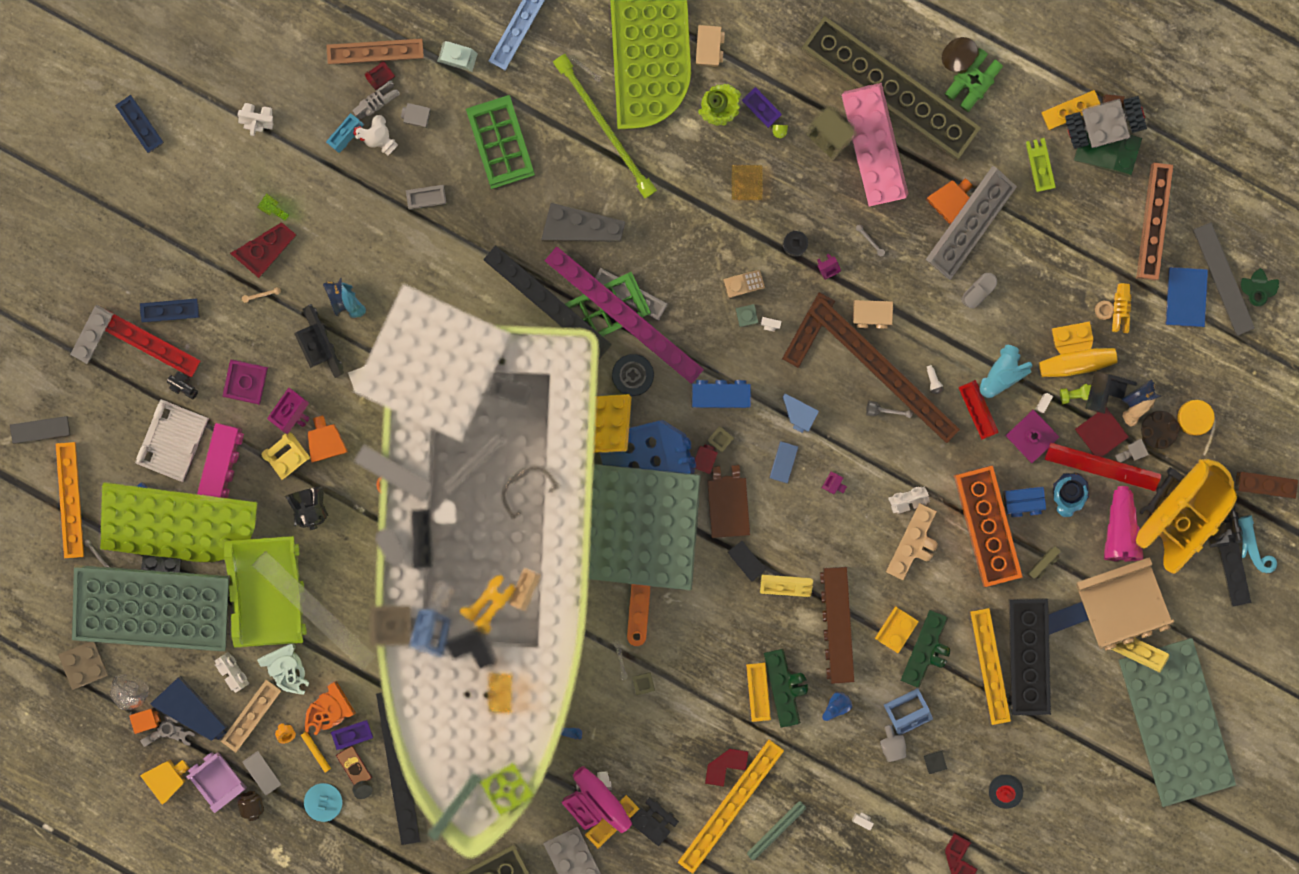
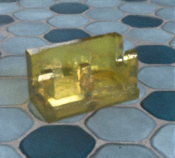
M488 672L487 712L512 713L513 674Z

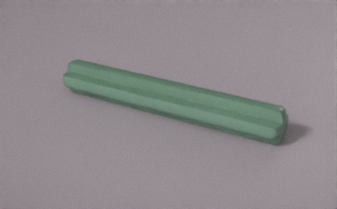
M476 773L471 775L428 833L430 838L435 841L439 838L480 783L482 778Z
M801 801L797 802L747 852L749 858L754 861L806 810V806Z

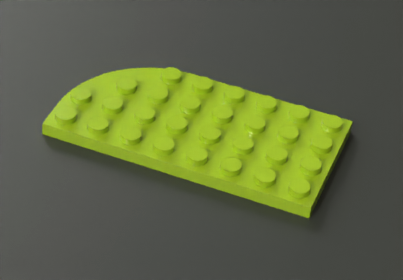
M610 0L617 128L620 130L649 127L669 117L682 103L688 91L691 77L687 0Z
M103 482L100 549L179 558L193 562L224 560V541L251 539L256 525L257 502Z

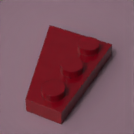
M281 222L230 254L260 279L297 235Z

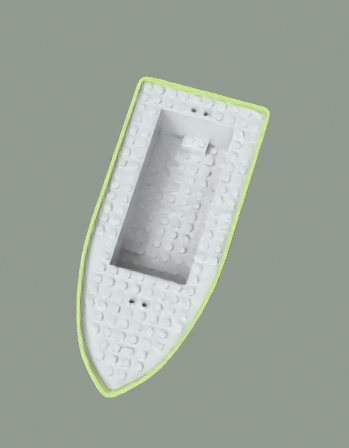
M494 326L511 335L461 441L384 406L382 455L432 485L423 501L381 478L379 531L382 529L392 530L403 547L406 558L401 565H390L378 547L376 606H411V639L418 610L433 609L451 619L447 640L477 627L474 623L485 613L493 601L490 600L485 605L474 622H471L459 611L463 607H471L475 604L495 576L502 575L505 578L501 586L496 589L500 594H503L510 584L516 587L524 568L541 575L526 611L510 605L509 599L502 610L499 609L490 622L491 631L486 636L498 660L494 666L489 665L479 670L471 652L453 660L448 648L444 649L443 657H437L415 650L410 645L377 646L384 699L397 754L415 800L433 826L473 773L479 775L482 778L481 781L514 762L534 795L549 766L564 725L581 656L587 604L598 341L595 335L587 330ZM494 376L532 386L528 404L523 405L489 395ZM499 433L505 441L452 493H448L444 489V485ZM444 501H452L456 507V523L441 524L435 522L433 519L435 510L439 509ZM431 509L433 568L413 569L411 510ZM439 621L435 623L430 644L435 649H437L443 624ZM511 772L503 774L508 782L518 778L516 774ZM494 779L491 783L490 791L492 794L500 788L497 779ZM479 783L441 835L449 845L464 857H476L491 847L513 825L527 808L532 798L500 817ZM508 785L505 786L503 789L504 792L509 793L511 791V787ZM523 785L515 789V795L518 800L523 795ZM503 796L497 800V803L501 806H511L507 797Z

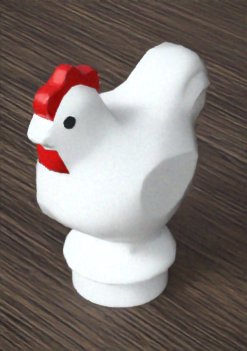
M376 115L372 119V125L369 130L363 129L361 126L354 128L353 134L356 136V139L364 141L371 148L381 147L382 153H385L387 156L398 146L395 139H389V131L385 125V118L382 115Z

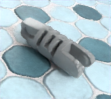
M392 81L387 82L377 89L376 92L367 96L366 99H363L352 110L359 120L365 116L372 115L375 111L400 95L397 89L389 92L394 86Z

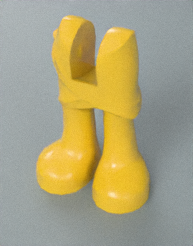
M502 575L495 576L489 582L488 588L482 593V596L471 607H463L459 611L471 622H474L485 605L490 600L493 601L485 613L474 623L477 627L481 625L487 635L491 631L490 622L499 609L502 610L516 589L513 584H510L504 590V593L500 594L496 589L501 586L505 579Z

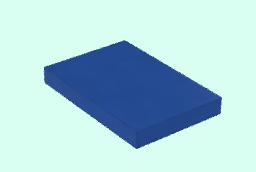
M1169 267L1165 325L1205 327L1208 269Z

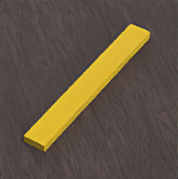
M768 739L679 859L678 863L694 874L784 752L781 747Z

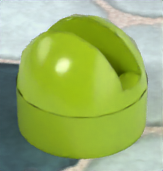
M772 125L773 135L777 138L785 137L788 125Z

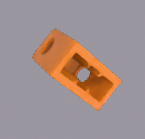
M966 178L959 185L952 180L931 194L926 200L951 225L970 197L966 193L973 185Z
M324 415L313 418L315 430L308 431L311 463L348 453L336 425L327 426Z

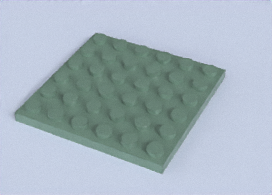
M593 464L588 579L692 590L701 475Z

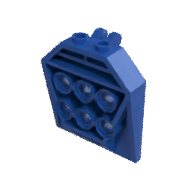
M664 420L629 428L628 444L630 442L634 444L635 449L633 453L628 451V448L627 451L600 452L603 465L632 468V463L636 461L640 469L694 474V468L696 467L695 458L690 453L691 441L689 437L687 438L685 433ZM651 437L656 439L655 447L649 444ZM655 456H658L661 459V464L659 466L655 465L654 463Z

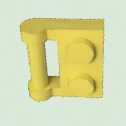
M291 432L288 435L285 433L281 440L270 449H265L261 453L263 459L270 463L282 480L310 459V456ZM289 444L291 449L277 459L274 454Z

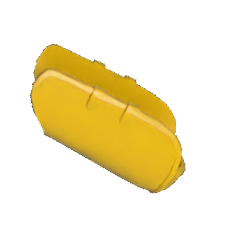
M1200 459L1138 531L1136 544L1141 548H1146L1159 535L1164 545L1163 565L1170 573H1177L1196 552L1199 553L1202 550L1204 542L1211 535L1214 536L1219 531L1217 528L1233 508L1237 494L1230 472L1217 461Z

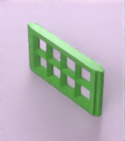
M510 95L466 108L491 189L535 176ZM507 107L510 119L496 123L493 111ZM489 113L493 125L479 129L476 117ZM512 123L515 135L501 139L498 127ZM494 129L498 141L484 145L481 133ZM517 139L520 151L506 155L503 143ZM500 145L503 157L489 161L486 149ZM522 155L525 167L511 171L508 159ZM505 161L508 173L494 177L491 165Z
M632 272L604 284L608 290L616 295L613 287L625 282L631 296L626 297L622 301L625 303L633 299L638 310L637 314L641 317L651 313ZM584 294L565 303L569 308L580 305L585 315L583 320L587 321L595 330L596 328L591 318L603 314L608 327L598 331L602 336L623 327L618 322L612 324L608 314L601 308L599 311L589 315L583 303L589 300V298Z

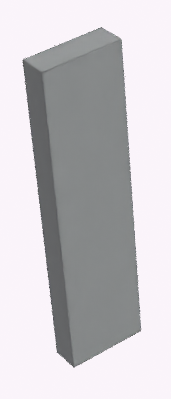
M602 268L599 269L595 277L602 285L619 278ZM625 282L613 287L620 300L631 296ZM640 289L651 312L648 315L659 321L668 304ZM633 299L625 302L637 309Z
M363 445L354 460L355 463L423 501L432 485L366 445Z

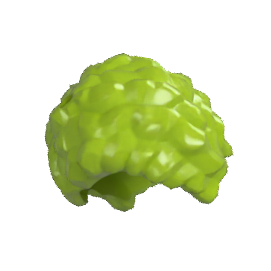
M729 84L712 86L710 91L705 92L701 102L702 108L698 110V113L709 124L725 126L727 122L733 121L734 117L739 114V98L741 93Z

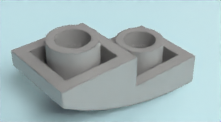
M259 751L242 761L265 796L281 785Z

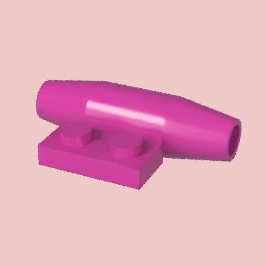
M583 766L577 769L572 777L581 792L576 791L563 798L561 803L584 830L599 824L603 818L620 833L627 831L631 827L632 822L617 798L587 768Z

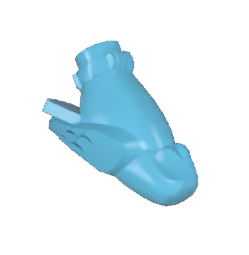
M1005 345L1000 350L1001 356L992 366L987 378H983L981 381L980 393L984 397L991 398L998 395L1032 372L1030 369L1032 367L1031 362L1018 366L1021 356L1019 354L1020 350L1017 347Z

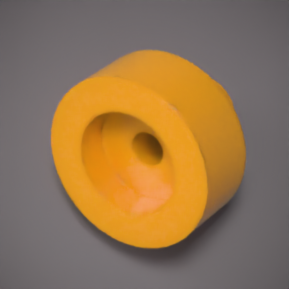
M281 723L278 725L275 736L279 743L285 744L292 741L296 733L291 725Z

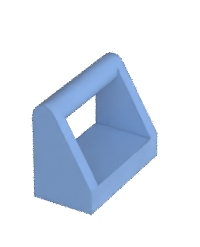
M433 609L418 610L410 647L433 656L443 657L445 649L443 644L448 637L451 619ZM439 621L443 624L437 649H435L430 644L435 623Z
M918 688L884 704L898 735H902L933 720L931 712ZM918 697L923 708L896 721L891 709Z

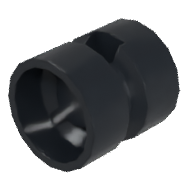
M791 231L783 239V250L791 257L801 256L808 248V238L801 231Z

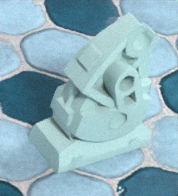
M294 643L257 659L261 667L267 666L270 677L272 676L275 679L276 685L282 688V690L295 694L305 693V690L300 689V684L303 683L308 686L309 681L304 679L305 670L302 666L301 658L294 652L296 648Z

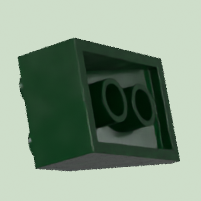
M1086 132L1089 145L1077 148L1073 161L1127 177L1132 175L1142 138L1130 135V138L1092 148L1089 134Z

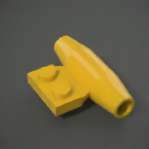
M1090 322L1052 328L1054 345L1060 355L1039 362L1041 377H1067L1094 372L1117 364L1118 360L1115 348L1091 349L1093 344Z

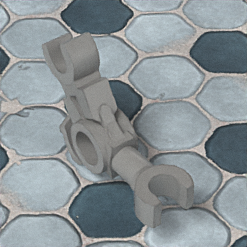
M165 715V721L159 725L158 730L140 740L144 747L160 737H169L177 741L182 739L185 745L190 746L191 743L186 741L185 737L186 735L195 736V733L183 731L184 727L176 726L173 723H179L178 721Z

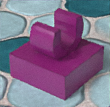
M827 254L828 260L821 262L820 258L817 259L818 268L824 280L841 272L835 256L831 257L830 254Z
M830 472L822 489L832 494H835L837 490L844 493L847 486L841 484L843 477Z

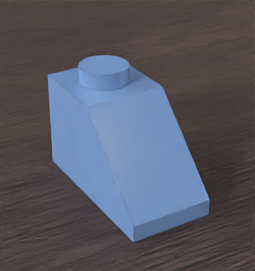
M784 394L782 398L790 423L794 425L793 429L801 433L804 430L808 432L819 411Z

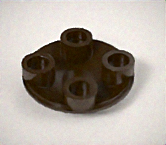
M967 37L956 38L944 48L942 63L947 70L963 74L978 57L979 50L972 39Z
M1154 411L1143 420L1141 434L1149 446L1156 449H1165L1176 441L1180 426L1172 414L1166 411Z

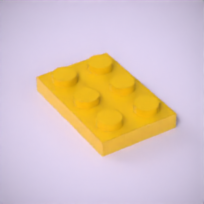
M629 394L596 396L593 453L627 451L632 399Z

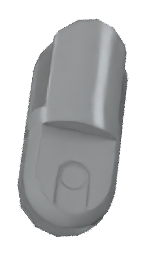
M992 273L982 274L963 294L961 298L963 305L973 309L979 306L996 288V276Z

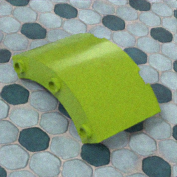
M294 536L224 541V559L227 575H230V602H232L233 613H235L231 614V638L234 648L303 643V635L307 634L306 624H303L301 592H304V582L300 581L297 555H300L299 544H295Z

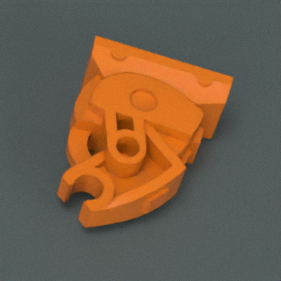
M337 681L327 686L328 692L321 694L315 702L310 704L305 714L306 732L310 731V726H315L316 731L314 735H317L321 729H330L340 724L345 717L356 714Z

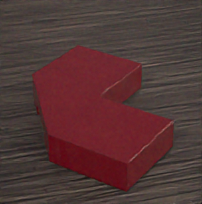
M729 748L707 765L705 784L724 787L727 768L746 771L749 751Z
M953 833L944 849L950 873L976 874L978 869L962 860L971 843Z

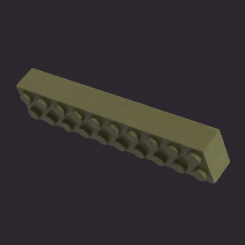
M826 16L822 18L801 48L803 52L855 89L882 83L889 113L956 161L981 129L980 126Z

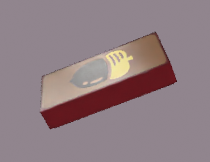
M353 745L336 755L354 785L359 781H368L372 778Z

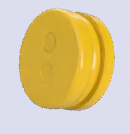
M1191 400L1184 403L1177 414L1180 428L1189 435L1207 433L1212 428L1215 420L1212 407L1202 400Z

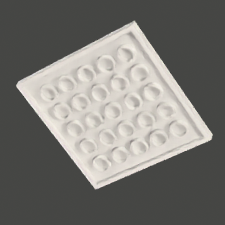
M403 284L353 392L461 441L511 334Z

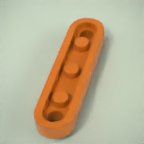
M631 584L627 640L633 646H641L646 640L651 586ZM635 633L640 634L639 640L633 639Z

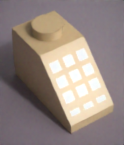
M760 270L723 279L728 299L765 288Z

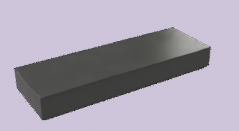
M68 416L10 424L12 444L70 435Z

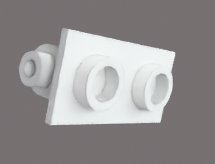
M915 487L909 492L896 493L888 498L893 514L909 511L910 503L916 509L919 503L926 506L930 502L929 494L925 487Z
M229 652L215 660V666L220 674L223 676L228 673L229 677L224 680L231 691L233 690L236 693L249 684L246 675L240 670L235 658Z

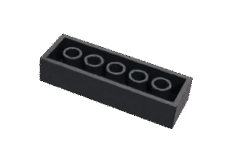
M1048 598L1008 599L1011 714L1051 715Z

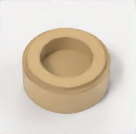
M1101 301L1095 306V315L1101 320H1107L1113 316L1114 306L1109 301Z

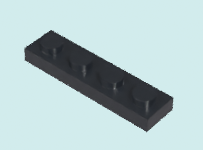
M1229 538V545L1218 548L1231 606L1234 607L1251 603L1239 544L1235 543L1234 538Z

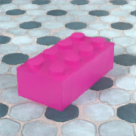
M215 423L197 495L228 499L230 489H227L228 483L232 482L235 473L232 467L238 461L239 452H237L239 444L242 445L244 438L242 429Z

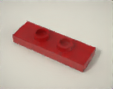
M974 380L958 387L981 440L999 433L985 399L980 393L977 381Z

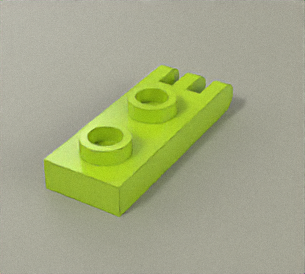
M1040 138L1041 146L1038 145L1037 139L1033 140L1034 148H1031L1030 141L1025 142L1036 192L1056 188L1045 138Z

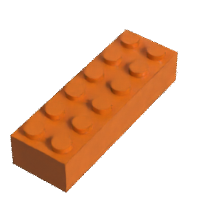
M993 465L953 475L983 587L1022 578Z

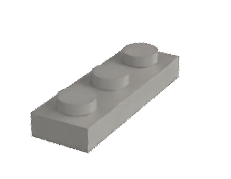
M96 305L70 355L88 364L114 314Z

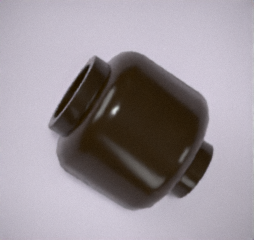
M247 791L240 795L237 801L240 816L249 821L259 819V816L264 812L261 795L255 793V791Z

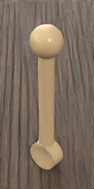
M276 287L271 291L251 296L244 295L242 296V301L247 303L251 299L271 294L278 295L281 289Z

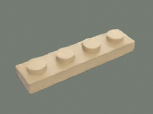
M266 679L220 742L236 753L282 690Z

